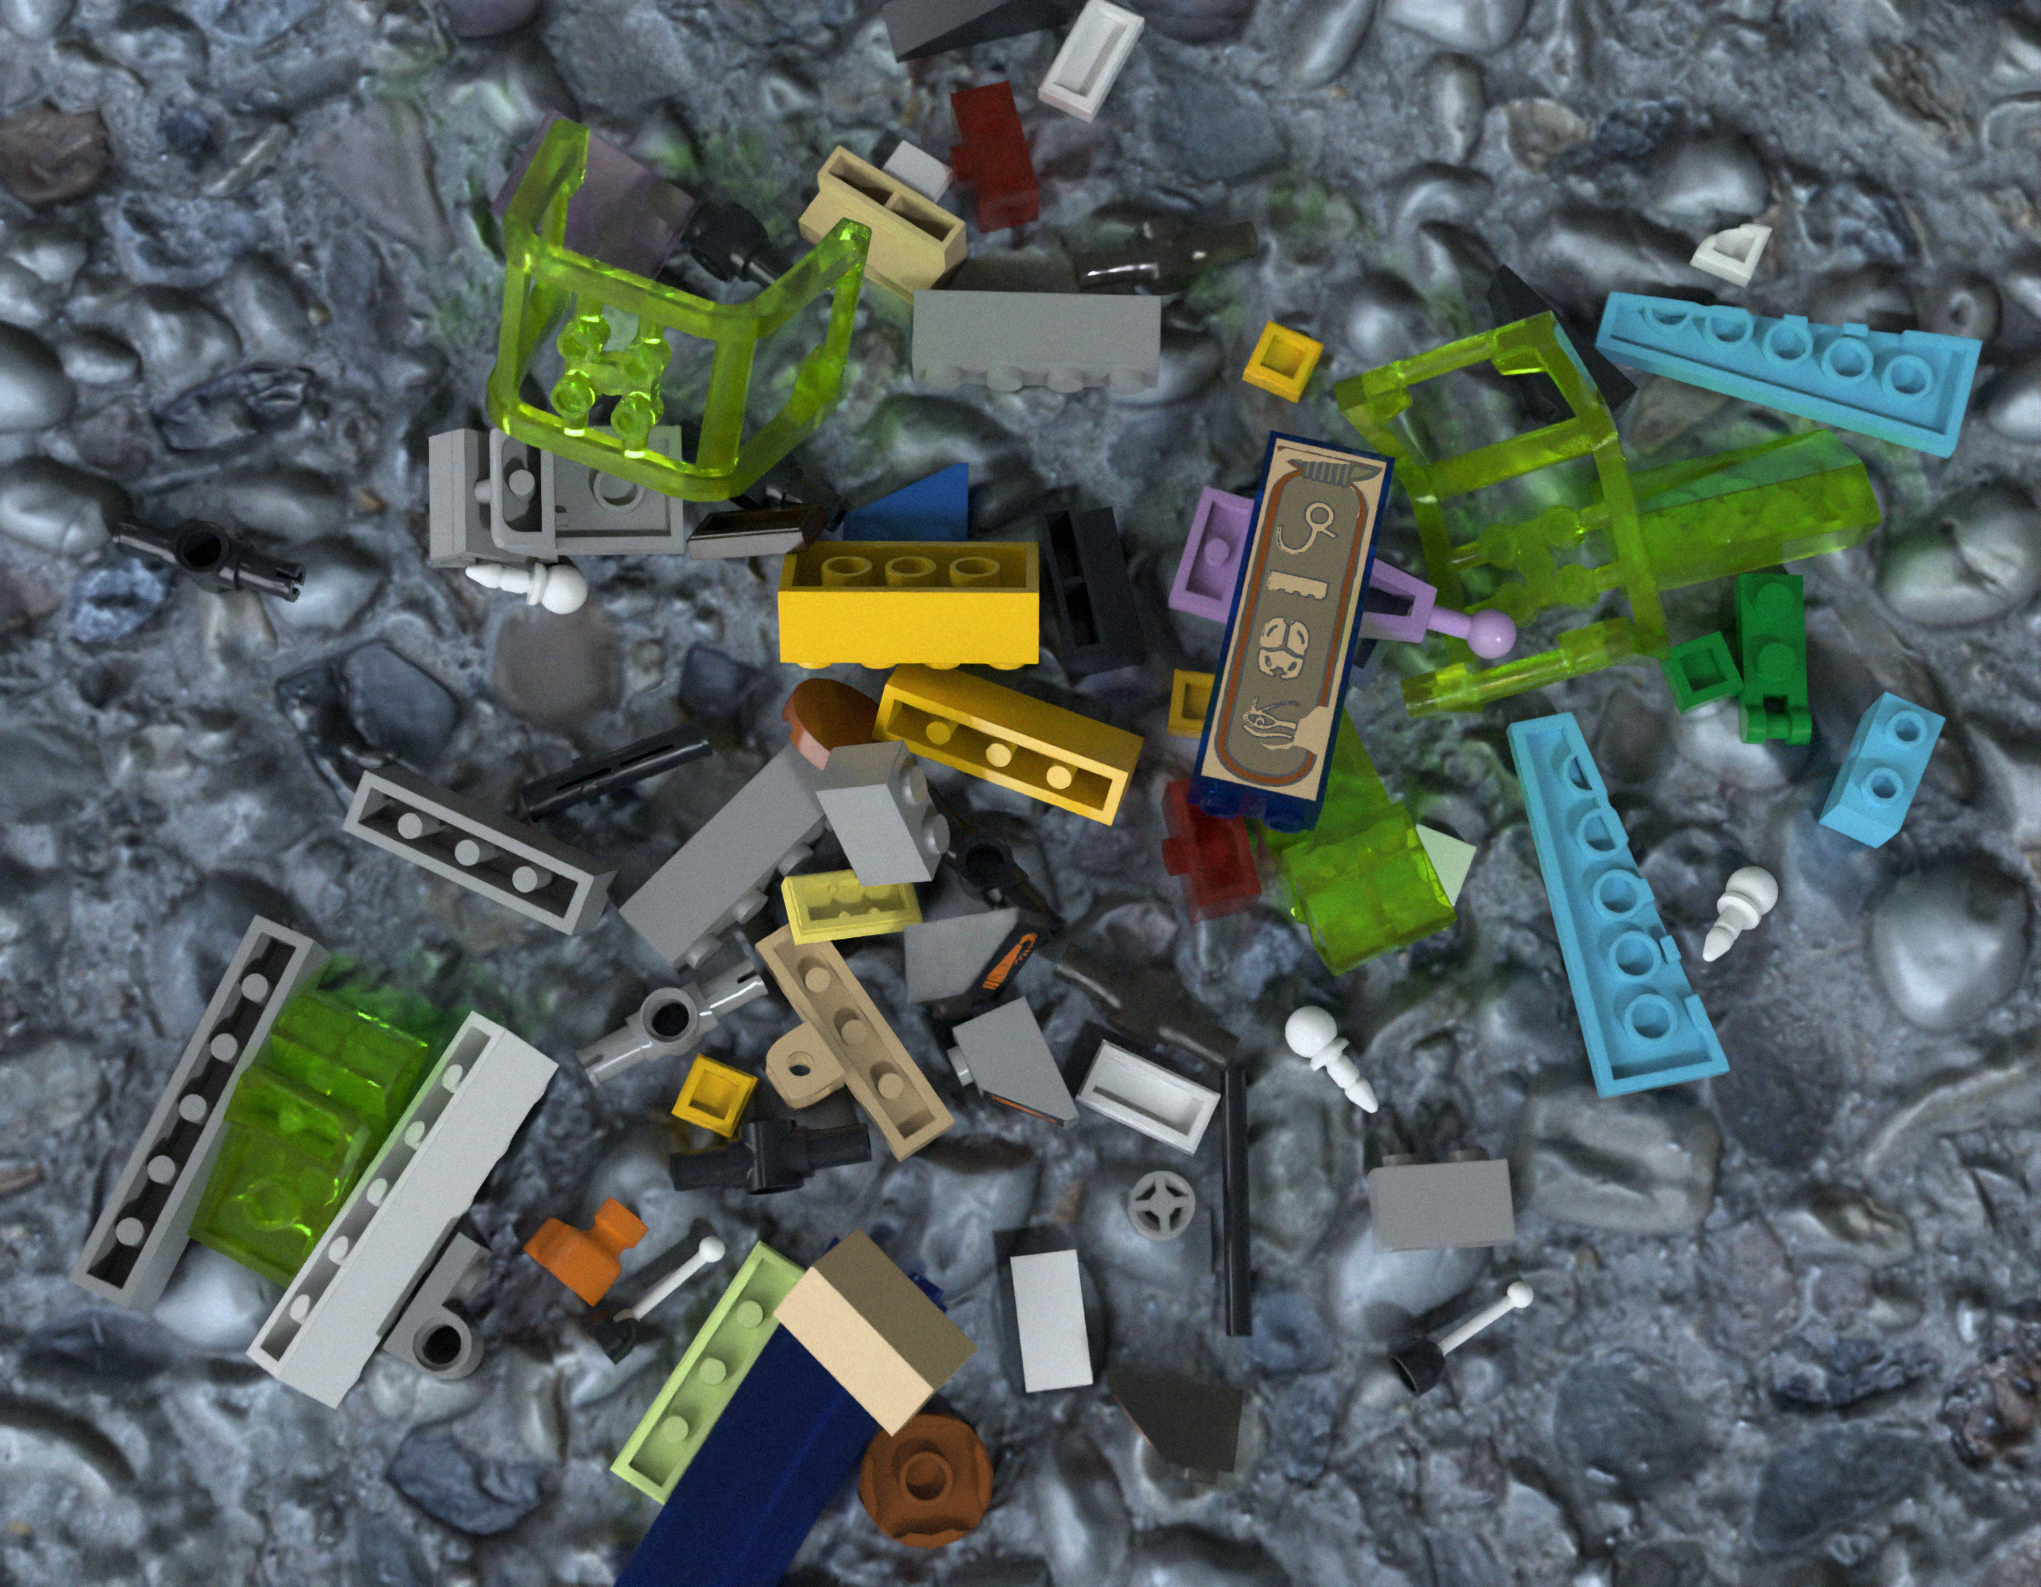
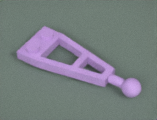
M1204 486L1169 597L1168 607L1228 625H1235L1241 600L1236 598L1254 542L1263 502ZM1367 554L1362 581L1411 604L1412 608L1409 616L1355 611L1350 636L1421 643L1426 629L1465 639L1469 648L1476 655L1486 659L1502 657L1513 647L1517 634L1516 627L1512 618L1507 613L1499 609L1488 608L1470 615L1435 605L1434 600L1437 588Z

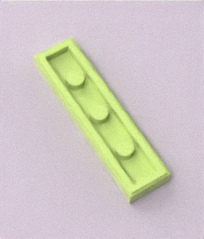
M758 1241L611 1466V1471L665 1507L670 1505L785 1327L772 1313L807 1270L764 1242Z

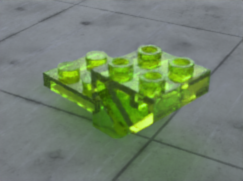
M1342 699L1336 701L1315 801L1237 783L1276 867L1274 875L1297 922L1307 925L1313 948L1333 977L1453 927L1458 920L1403 801L1391 804Z
M323 989L303 992L271 1031L275 1059L274 1067L268 1064L262 1066L250 1064L240 1075L222 1119L232 1126L187 1236L287 1289L350 1196L359 1172L370 1166L403 1116L432 1047V1044Z

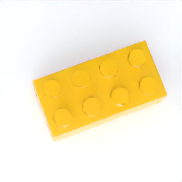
M815 541L807 552L786 553L778 587L780 663H797L799 666L809 669L825 668L833 663H861L864 667L871 669H886L895 666L897 663H924L930 668L942 670L955 668L961 663L989 664L991 667L1001 670L1017 669L1025 664H1039V542Z

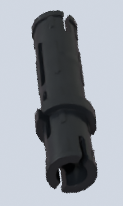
M698 717L693 719L692 722L639 740L594 759L585 761L584 756L571 760L572 767L528 784L523 783L519 785L530 817L533 823L540 821L539 819L586 801L589 807L602 803L600 799L602 795L644 779L652 778L699 758L712 756L713 752Z

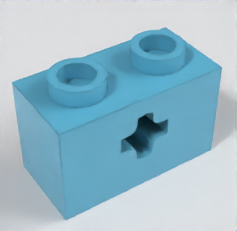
M1883 693L1863 713L1818 823L1876 849L1898 833L1946 718L1891 693Z

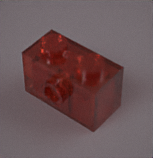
M1009 80L950 94L951 129L956 145L949 146L951 164L956 182L966 181L980 234L1038 221L1039 188Z
M1205 775L1168 782L1161 800V807L1169 838L1161 840L1162 854L1169 877L1179 875L1190 923L1193 924L1253 911L1262 894V889L1234 782Z

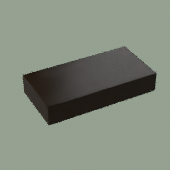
M818 504L708 513L686 540L691 561L807 552L827 526L823 507Z

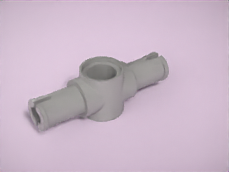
M749 956L743 959V962L699 986L696 981H693L680 989L665 987L654 991L645 999L640 1011L626 1018L628 1025L584 1049L577 1050L576 1054L581 1064L585 1066V1071L594 1087H599L604 1081L646 1059L649 1063H652L666 1054L680 1056L690 1053L700 1044L706 1032L719 1026L718 1019L758 996L769 993ZM673 1007L687 1010L689 1021L685 1030L672 1037L658 1034L656 1029L657 1021L664 1011Z

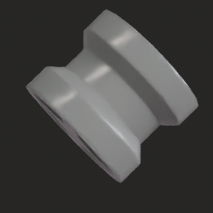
M1158 1170L1146 1174L1136 1183L1130 1194L1128 1216L1131 1225L1139 1235L1150 1241L1166 1242L1176 1239L1187 1229L1195 1214L1196 1200L1192 1187L1183 1177L1171 1171Z

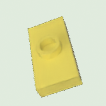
M847 869L787 876L781 885L795 945L916 930L923 921L913 882L862 887L854 870Z

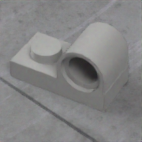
M458 1232L382 1348L401 1361L409 1363L421 1372L434 1377L460 1379L471 1374L480 1364L484 1354V1339L480 1329L471 1320L455 1311L462 1299L469 1302L481 1290L491 1271V1268L485 1263L493 1252L472 1238ZM455 1328L461 1338L459 1354L453 1361L447 1364H439L432 1353L433 1341L442 1330Z

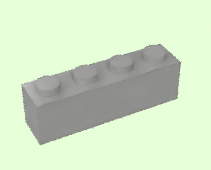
M914 289L912 336L914 382H922L931 388L940 390L955 389L961 384H986L987 387L997 391H1014L1020 389L1023 385L1048 386L1049 389L1060 393H1074L1081 391L1084 387H1109L1112 392L1124 395L1138 394L1146 388L1157 389L1160 367L1161 296Z
M792 741L618 909L626 924L679 976L689 966L694 970L704 966L720 949L722 942L718 938L736 920L742 925L752 919L768 900V896L764 892L782 875L784 877L795 876L801 871L814 854L810 847L827 830L832 835L835 834L815 793L823 771L804 757L796 749Z
M397 765L364 770L342 827L344 831L570 936L597 927L620 868Z

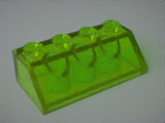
M1827 428L1597 480L1589 485L1624 600L1860 546L1882 521L1863 461Z

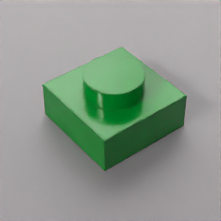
M1720 631L1663 650L1657 657V661L1681 715L1739 695L1745 688Z

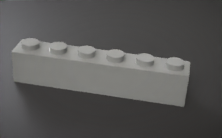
M255 915L80 1254L68 1281L127 1308L148 1313L153 1312L333 957L328 950L314 939L262 916Z

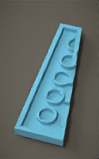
M1610 291L1604 305L1593 347L1609 361L1948 459L1956 449L1983 341L1974 338L1905 330L1902 334L1871 331L1867 324L1844 322L1841 327L1808 322V317L1785 314L1782 319L1750 315L1747 309L1721 305L1709 307L1690 301Z
M1566 712L1510 723L1506 733L1599 1099L1718 1076L1730 1071L1727 1058L1698 994L1694 995L1679 962L1681 955L1672 935H1667L1653 904L1655 897L1646 877H1641L1628 848V836L1616 810L1611 807L1608 801L1607 789L1573 713Z

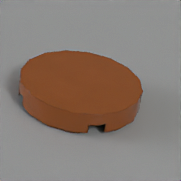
M810 678L798 684L782 710L783 723L789 720L793 727L789 737L794 746L814 766L822 771L833 747L881 742L871 738L879 705L854 687L832 679Z
M919 1411L893 1437L884 1428L874 1437L862 1458L859 1488L867 1514L885 1535L908 1547L934 1549L959 1541L979 1524L991 1501L994 1472L986 1446L970 1426L947 1413Z

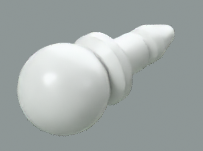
M535 562L531 573L526 569L511 566L504 568L496 563L475 564L466 568V575L482 585L494 589L501 587L504 591L519 594L527 592V605L535 606L541 601L545 608L557 614H569L576 611L582 606L587 597L588 588L584 576L579 570L569 565H555L546 570L542 563Z
M1747 866L1740 868L1730 876L1726 885V893L1717 902V910L1720 916L1706 936L1703 950L1704 960L1708 962L1714 961L1727 952L1742 929L1749 930L1755 928L1761 920V915H1764L1773 908L1778 898V886L1774 877L1767 870L1757 866Z
M1305 1006L1296 1010L1289 1017L1285 1027L1286 1040L1291 1049L1303 1057L1311 1058L1310 1067L1313 1071L1326 1066L1328 1074L1339 1087L1345 1089V1095L1352 1102L1367 1112H1376L1379 1107L1372 1087L1365 1077L1360 1076V1070L1347 1055L1342 1054V1050L1349 1042L1346 1038L1337 1037V1026L1331 1014L1317 1006Z

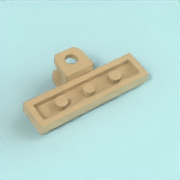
M789 922L755 944L756 954L804 1022L778 1039L771 1046L766 1056L765 1074L788 1109L801 1111L813 1107L844 1087L845 1083L899 1162L954 1126V1118L831 941L795 945ZM796 1065H802L808 1068L810 1073L805 1076H796L789 1069Z

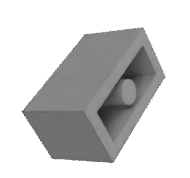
M898 740L833 747L816 786L815 793L861 886L932 881L942 853H945L949 846V827L945 817L942 814H938L927 790L925 773L920 766L915 765L905 741Z
M1486 1149L1449 1152V1163L1423 1164L1422 1154L1417 1153L1382 1157L1383 1167H1376L1367 1175L1374 1254L1505 1246L1516 1240L1507 1159L1489 1160L1488 1150Z

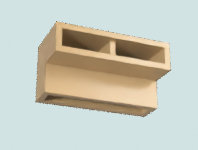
M840 145L837 146L817 173L820 192L798 220L802 238L914 306V289L943 290L967 257L966 222Z
M859 1227L812 1264L772 1313L892 1437L920 1411L928 1400L979 1349Z

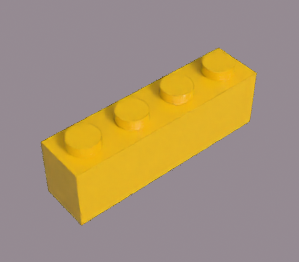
M899 663L885 684L871 738L881 742L904 740L911 753L1109 826L1112 825L1127 794L1145 738L960 670L954 668L933 669L924 663Z

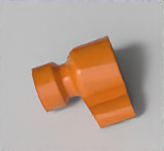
M609 1196L595 1212L594 1225L590 1229L580 1230L560 1220L548 1217L522 1249L575 1294L594 1307L621 1275V1253L625 1249L635 1248L647 1234L649 1228L627 1208Z

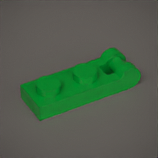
M1740 573L1734 581L1737 670L1745 686L1738 695L1740 741L1742 744H1763L1765 738L1784 739L1786 745L1807 746L1811 738L1812 718L1808 709L1803 575ZM1763 701H1782V714L1766 713Z

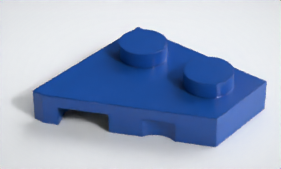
M957 463L844 515L843 541L968 542V463Z

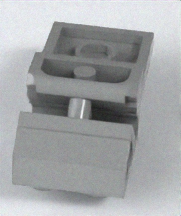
M503 420L494 424L490 434L461 428L429 437L430 560L433 568H460L484 563H496L502 567H533L535 562L542 563L544 566L559 565V555L684 554L681 426H554L553 420Z

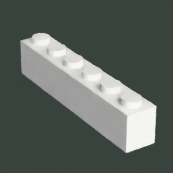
M471 1011L245 1354L276 1379L336 1409L348 1389L358 1380L363 1366L385 1332L397 1320L400 1309L422 1275L433 1265L437 1252L460 1217L470 1208L474 1195L497 1160L507 1151L512 1137L528 1112L544 1094L547 1083L559 1065L509 1030Z

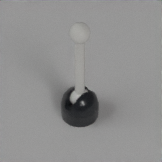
M717 1236L705 1237L699 1245L698 1253L632 1309L622 1306H607L597 1311L582 1324L586 1332L615 1366L627 1357L639 1343V1319L707 1261L716 1262L720 1260L725 1253L723 1240Z
M1523 1281L1512 1283L1507 1290V1296L1437 1344L1420 1338H1413L1402 1342L1387 1353L1389 1363L1396 1376L1416 1398L1421 1397L1434 1388L1443 1378L1446 1367L1445 1354L1512 1308H1524L1530 1305L1534 1297L1533 1289L1528 1283Z

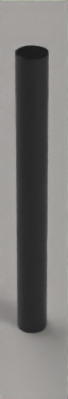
M1227 1070L1220 1072L1226 1337L1252 1336L1246 1071Z

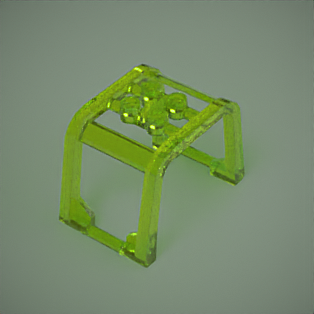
M557 119L552 122L502 217L500 242L504 256L507 258L498 356L486 382L485 406L488 417L502 432L521 442L672 497L694 502H718L739 496L837 411L845 367L848 363V352L860 291L864 283L863 276L872 230L865 224L842 217L802 260L753 301L742 304H721L697 297L564 249L569 198H572L584 183L590 127L567 119ZM542 218L539 238L534 231ZM531 276H533L535 284L530 292ZM836 285L825 345L819 343L806 357L789 402L771 421L739 449L757 340L769 336L824 290H831ZM571 292L577 293L575 314L562 328L556 341L557 349L565 359L564 374L556 382L550 394L551 404L562 415L561 418L522 402L519 399V388L538 351L569 308ZM603 303L639 316L637 334L624 349L623 353L616 350H602L611 337L610 326L602 316ZM665 325L694 336L716 341L696 465L681 462L647 449L649 432L661 419L664 412V404L659 396L661 374L672 359L671 348L663 338ZM602 393L610 396H623L611 414L612 427L622 437V440L588 428L590 409L602 396Z
M1551 310L1495 329H1487L1486 332L1399 361H1392L1390 364L1334 383L1340 413L1371 444L1403 483L1408 493L1419 529L1431 586L1438 589L1435 597L1436 605L1474 615L1483 609H1499L1512 618L1516 628H1526L1536 621L1540 613L1564 606L1579 611L1587 610L1597 603L1600 592L1626 585L1634 614L1635 623L1625 616H1620L1556 635L1559 644L1557 649L1485 670H1481L1479 656L1469 648L1465 639L1442 633L1449 666L1400 680L1405 707L1411 718L1461 720L1482 714L1486 702L1620 664L1645 668L1670 661L1671 649L1665 614L1627 461L1614 419L1605 398ZM1490 358L1501 375L1548 372L1577 416L1431 464H1427L1424 456L1395 419L1397 415L1413 405L1411 392L1406 386ZM1594 453L1606 501L1577 510L1562 504L1554 505L1546 509L1540 518L1511 527L1503 523L1492 524L1481 533L1479 540L1453 547L1442 503L1443 500ZM1612 525L1620 557L1619 561L1589 570L1583 565L1568 564L1559 570V564L1557 559L1550 553V547L1564 552L1573 551L1582 545L1586 533ZM1490 562L1493 566L1503 570H1510L1518 566L1520 574L1526 579L1527 585L1517 582L1506 583L1496 590L1492 599L1467 606L1459 572Z

